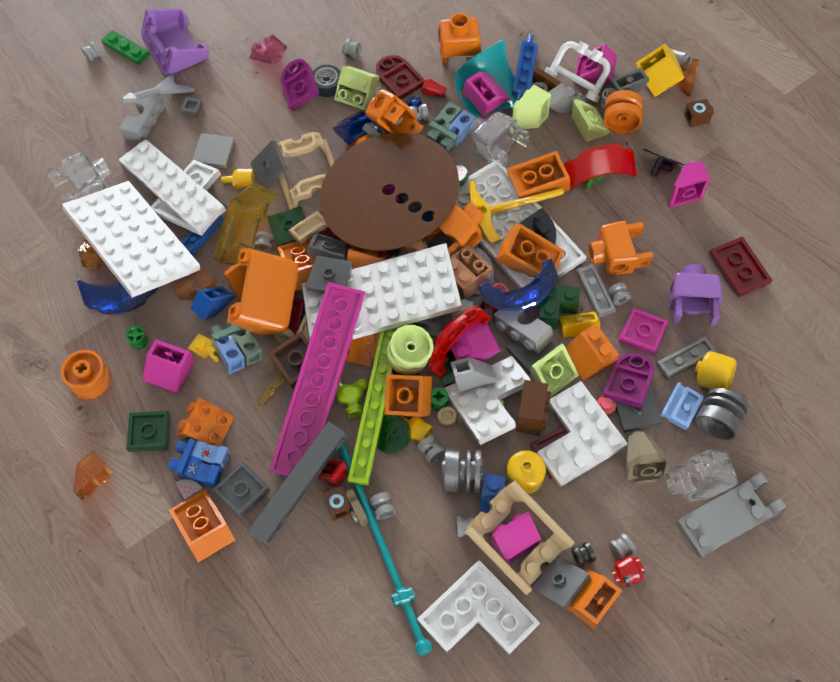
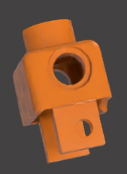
M455 13L450 19L439 22L438 44L442 64H447V58L471 55L474 57L481 53V37L477 18H469L464 13Z
M384 89L380 90L376 97L370 101L365 111L366 116L385 133H411L418 135L423 129V126L416 122L417 115L396 95ZM403 117L402 122L399 125H395L398 119Z
M469 202L462 209L455 203L447 219L425 239L429 242L442 231L454 243L448 248L451 257L466 245L474 248L483 239L478 224L485 217L472 202Z
M624 220L601 226L598 240L588 244L591 263H603L606 274L609 276L631 274L635 268L651 266L654 257L653 253L636 254L631 238L641 236L644 228L643 222L626 224Z

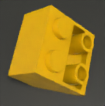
M663 44L636 62L637 68H641L648 76L649 82L646 85L655 97L684 79L674 51L666 44Z

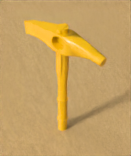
M469 182L470 202L485 217L478 226L491 244L501 240L492 225L491 215L564 195L563 188L551 189V191L488 206L478 193L476 182Z

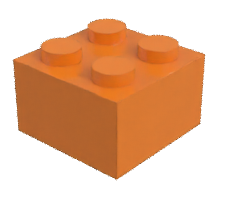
M386 374L384 414L430 416L432 376Z

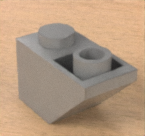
M560 83L548 92L551 94L550 108L558 113L572 112L575 99L585 102L583 94L576 92L572 87L564 83Z
M471 357L451 362L458 392L497 382L492 365Z

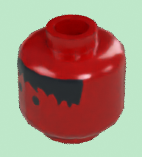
M632 555L617 560L614 563L615 570L611 571L616 582H621L625 587L642 581L643 574H645L639 558H634Z

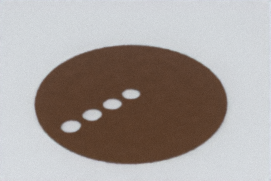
M411 133L378 135L354 145L343 153L331 166L324 178L320 191L321 213L329 229L338 238L352 246L377 251L409 246L433 233L442 225L453 210L459 193L458 170L450 154L441 145L429 138ZM386 185L395 186V192L391 195L383 194L382 190ZM401 193L407 194L409 197L407 202L398 204L395 201L397 195ZM419 202L422 208L419 212L412 213L408 209L410 204ZM427 211H432L435 213V218L430 222H425L422 220V215Z

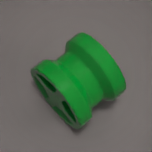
M133 326L126 332V339L132 348L142 349L148 344V336L142 327Z
M436 387L432 389L431 408L435 411L448 406L449 396L444 388Z

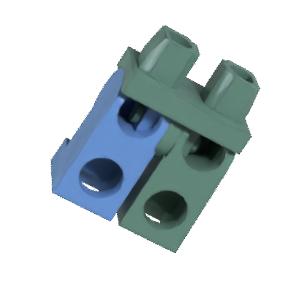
M449 101L435 120L430 123V131L427 134V138L435 142L440 140L439 144L446 151L451 148L456 149L465 136L476 128V116L465 110L462 111V108Z
M226 322L227 328L224 330L221 329L220 325L210 328L212 345L225 364L228 374L245 368L244 363L248 367L262 360V349L250 331Z

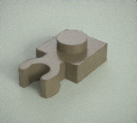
M353 489L346 491V497L352 507L350 514L355 523L359 522L361 527L369 524L367 516Z

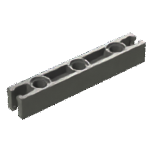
M328 421L247 532L263 544L269 545L348 437L344 431Z

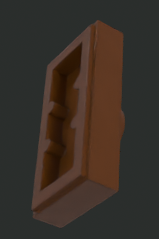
M539 67L533 70L532 82L546 84L547 92L562 83Z

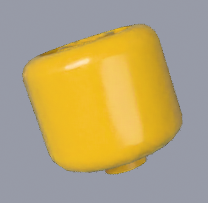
M713 351L707 352L702 361H698L695 372H698L697 384L710 390L713 388L728 390L735 375L736 359Z
M529 450L515 453L509 459L506 468V481L508 485L515 480L527 494L536 492L542 486L546 474V465L542 457Z

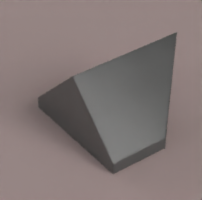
M641 68L617 76L611 79L610 82L617 91L630 90L639 93L649 82V78Z

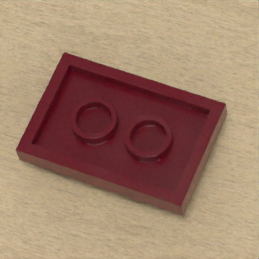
M743 236L710 249V256L737 297L771 284L772 278Z

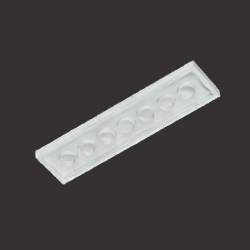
M146 139L119 159L120 163L197 233L226 211L225 207Z

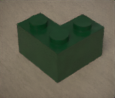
M542 284L538 319L552 327V329H557L559 313L577 314L580 287Z

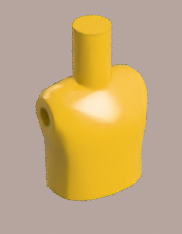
M236 169L233 171L232 176L221 177V183H232L235 189L254 186L253 169Z
M399 415L409 423L411 439L421 442L426 437L432 435L434 427L420 417L413 416L409 420Z

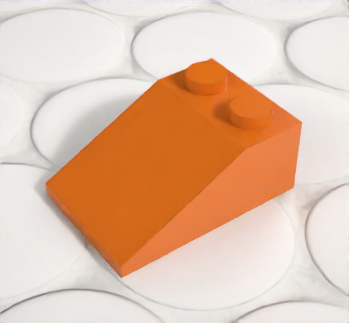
M557 151L506 169L519 199L551 191V189L563 188L564 192L570 190V177Z
M517 223L508 229L495 260L512 270L552 282L564 250L524 225Z
M312 237L301 245L295 241L277 246L280 257L291 259L298 264L295 291L303 290L302 283L308 281L316 259L315 255L307 253Z
M205 489L169 509L171 516L198 563L235 541L228 525Z

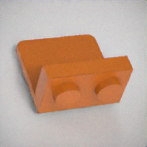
M380 332L353 339L346 361L372 367L371 361L376 355Z
M202 398L190 402L186 409L188 414L178 424L177 429L179 432L176 436L181 439L190 437L196 441L220 447L234 419L233 415Z

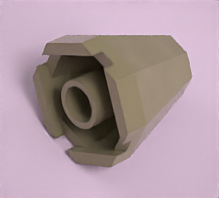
M642 431L632 433L628 438L625 470L627 479L631 481V478H633L635 483L641 484L655 482L659 479L658 475L661 473L663 476L667 475L670 467L668 457L651 436Z

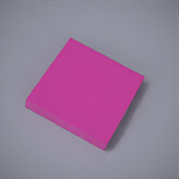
M632 308L620 335L619 342L655 355L669 321Z

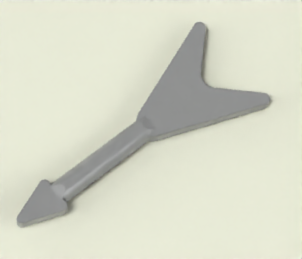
M170 74L154 88L133 94L128 93L123 97L122 102H137L139 99L156 94L194 93L195 88L175 84V74Z

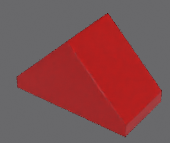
M331 459L318 479L331 487H339L349 474L347 466L343 461Z

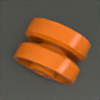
M620 90L609 94L605 100L603 123L609 131L618 134H627L638 130L643 121L642 97L630 90Z
M76 351L70 354L61 366L63 382L78 398H96L102 395L110 385L111 372L102 358L94 351Z

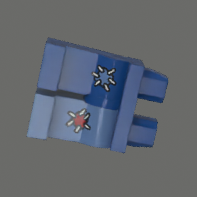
M191 438L189 441L179 440L175 450L183 455L181 460L171 458L168 468L177 473L182 479L193 480L198 484L214 488L220 482L223 475L222 470H225L231 454L227 447H217Z

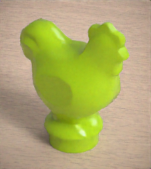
M364 378L356 380L353 384L346 385L342 384L341 379L339 381L336 396L338 402L347 407L345 412L348 418L362 416L363 406L360 405V402L363 400L364 392L368 389V382Z

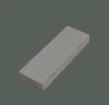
M590 264L577 268L576 274L598 318L615 313L616 308L595 265Z
M703 337L658 361L656 366L668 380L696 365L698 361H702L707 352H716L708 339Z

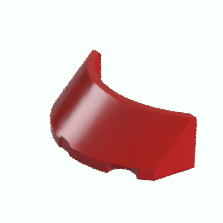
M607 144L587 149L578 153L579 156L576 159L568 160L564 163V167L570 177V190L583 182L603 175L626 174L632 177L637 176L633 149L630 147L624 149L619 144Z
M474 305L452 318L433 342V352L427 363L429 369L442 377L447 371L444 361L447 362L449 360L445 356L446 353L469 326L475 329L477 327L475 324L478 322L486 325L491 317L480 307Z

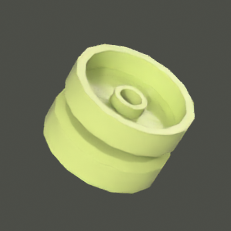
M416 325L402 326L391 337L386 350L387 361L396 372L404 375H414L420 372L428 363L433 352V340L422 327Z

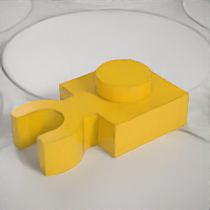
M198 333L188 347V350L204 359L209 355L214 362H219L218 357L215 356L217 351L212 345V340Z

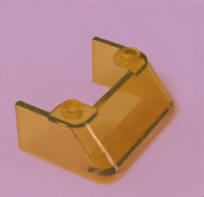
M253 182L229 202L214 254L215 261L235 265L239 262L240 249L250 248L257 250L253 248L259 221L268 216L270 211L268 209L269 204L279 197L277 193Z

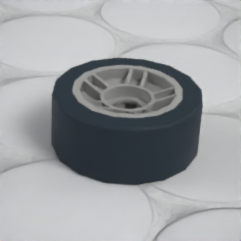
M321 65L313 70L320 92L319 96H335L341 73L336 66Z

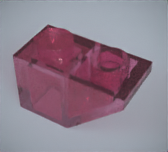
M272 34L267 38H262L259 43L256 42L252 45L249 58L274 64L282 59L287 46Z

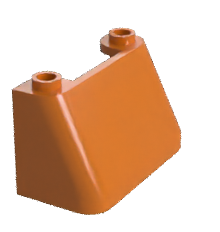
M250 248L240 249L238 256L239 264L247 267L241 302H237L229 308L227 322L261 336L284 333L290 321L298 264L291 259Z

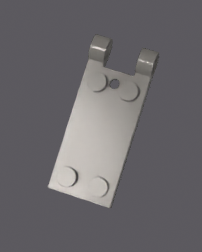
M762 472L677 520L676 523L700 558L778 515L787 508L781 498L765 507L754 490L768 482ZM749 501H753L755 505H750Z

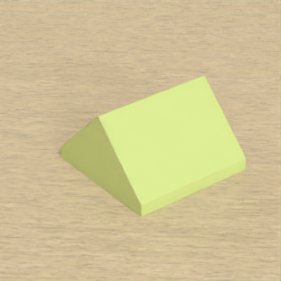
M578 99L573 101L571 118L585 142L610 133L605 127L604 121L596 107Z
M560 344L533 364L530 378L533 381L548 384L547 391H551V397L579 376L564 344Z

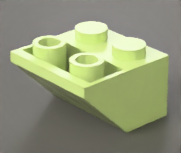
M351 66L342 67L334 100L366 110L376 92L380 76Z
M533 85L529 90L527 89L523 97L519 101L517 100L512 107V129L539 128L548 118L551 94L536 85Z

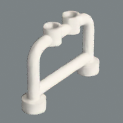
M573 41L564 43L559 49L551 67H546L545 72L555 79L559 73L589 90L586 97L598 103L601 97L598 94L610 73L608 60L602 57L603 53L595 48L593 51L589 50V45L582 41L579 44ZM572 48L603 65V72L596 85L559 66L567 49Z

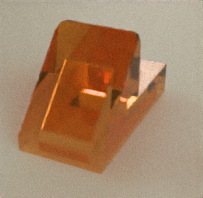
M692 58L691 64L686 66V70H682L684 79L676 83L686 96L691 95L699 59Z

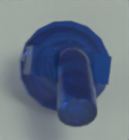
M412 96L406 100V104L409 107H419L422 105L421 97Z

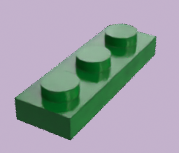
M111 30L101 39L103 45L137 65H140L149 56L148 50L114 30Z

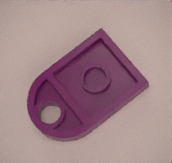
M293 60L284 68L281 75V83L288 106L292 111L320 94L312 68L305 60Z
M628 353L618 358L603 392V398H610L613 401L642 409L654 376L652 361L638 353ZM638 361V362H640V363H642V364L639 365V366H636V365H633L632 362Z

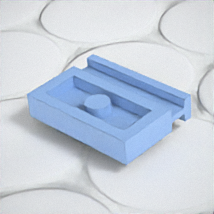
M678 382L660 416L668 418V421L687 430L704 396L688 387H683Z

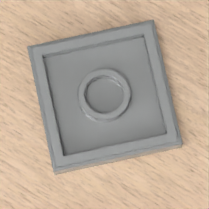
M201 133L192 161L196 160L211 167L227 169L235 138Z

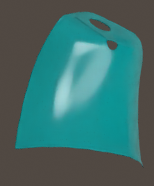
M505 39L471 58L455 74L457 94L467 109L474 115L481 116L482 114L467 96L466 99L462 97L460 90L463 91L467 79L479 72L490 73L510 97L509 101L490 113L511 108L516 102L517 96L512 95L515 77L508 63Z

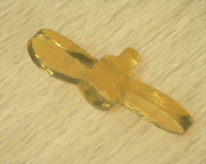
M282 376L275 377L271 386H267L266 391L257 400L258 405L265 404L268 398L274 395L275 389L281 386L284 381Z

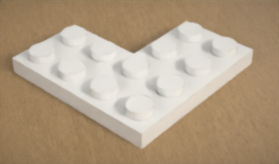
M193 160L184 170L188 176L206 191L221 175L218 169ZM160 198L151 206L159 217L201 236L214 222L212 221L197 233Z
M512 356L492 365L497 382L458 392L456 383L444 388L448 392L449 401L480 445L516 428L514 420L499 400L522 390L524 380L531 381V379Z
M581 381L550 399L549 406L569 433L539 450L537 454L542 457L547 470L559 487H562L627 447L628 443Z
M480 560L417 618V621L446 653L479 623L503 650L510 655L540 625V622Z

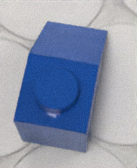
M224 286L198 290L190 309L201 319L216 317L234 299L235 295Z
M485 474L479 513H488L490 511L489 502L504 488L505 477Z

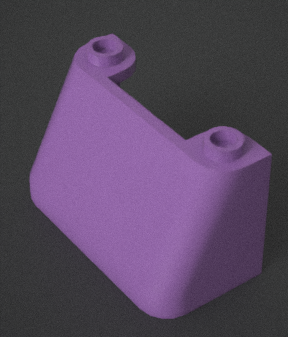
M182 8L145 10L141 36L164 75L178 73L206 60L209 56L208 47L204 43L198 44L197 47L187 32L186 27L189 23V18Z

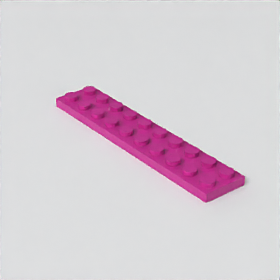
M330 282L327 283L269 469L270 472L288 477L327 424L366 296L365 291Z

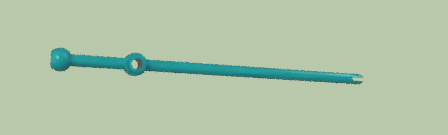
M343 442L339 451L349 473L352 459L345 442ZM353 483L396 590V593L391 594L392 602L395 607L399 605L403 607L417 642L415 644V651L420 656L427 655L432 651V644L424 638L410 604V601L415 599L414 592L411 587L406 589L403 587L363 486Z

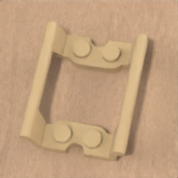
M318 132L301 135L302 137L298 141L290 138L277 143L282 157L302 155L320 146L330 168L335 162L327 139H322ZM283 172L278 179L289 210L296 208L298 201L312 197L313 192L321 191L326 175L322 174L301 180L292 189H289Z
M514 480L489 502L491 508L488 513L480 512L468 524L465 533L527 595L532 590L531 584L542 573L540 565L543 562L550 564L561 551L570 548L575 542ZM514 502H524L554 534L545 542L538 543L525 556L516 573L485 541L483 535L492 532L508 516L511 511V505Z

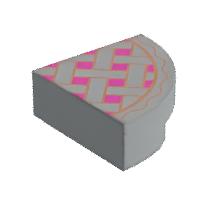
M193 480L175 482L185 500L203 490Z

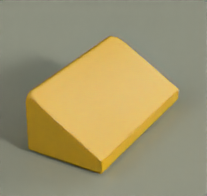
M596 312L559 317L563 338L576 337L596 324L600 328V320Z

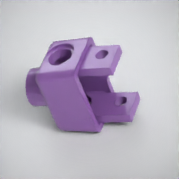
M700 264L687 265L683 268V273L675 275L670 287L669 309L673 311V324L680 323L683 312L687 315H698L699 313L706 312L709 313L710 326H716L720 318L719 306L723 300L721 280L718 275L706 274V268Z

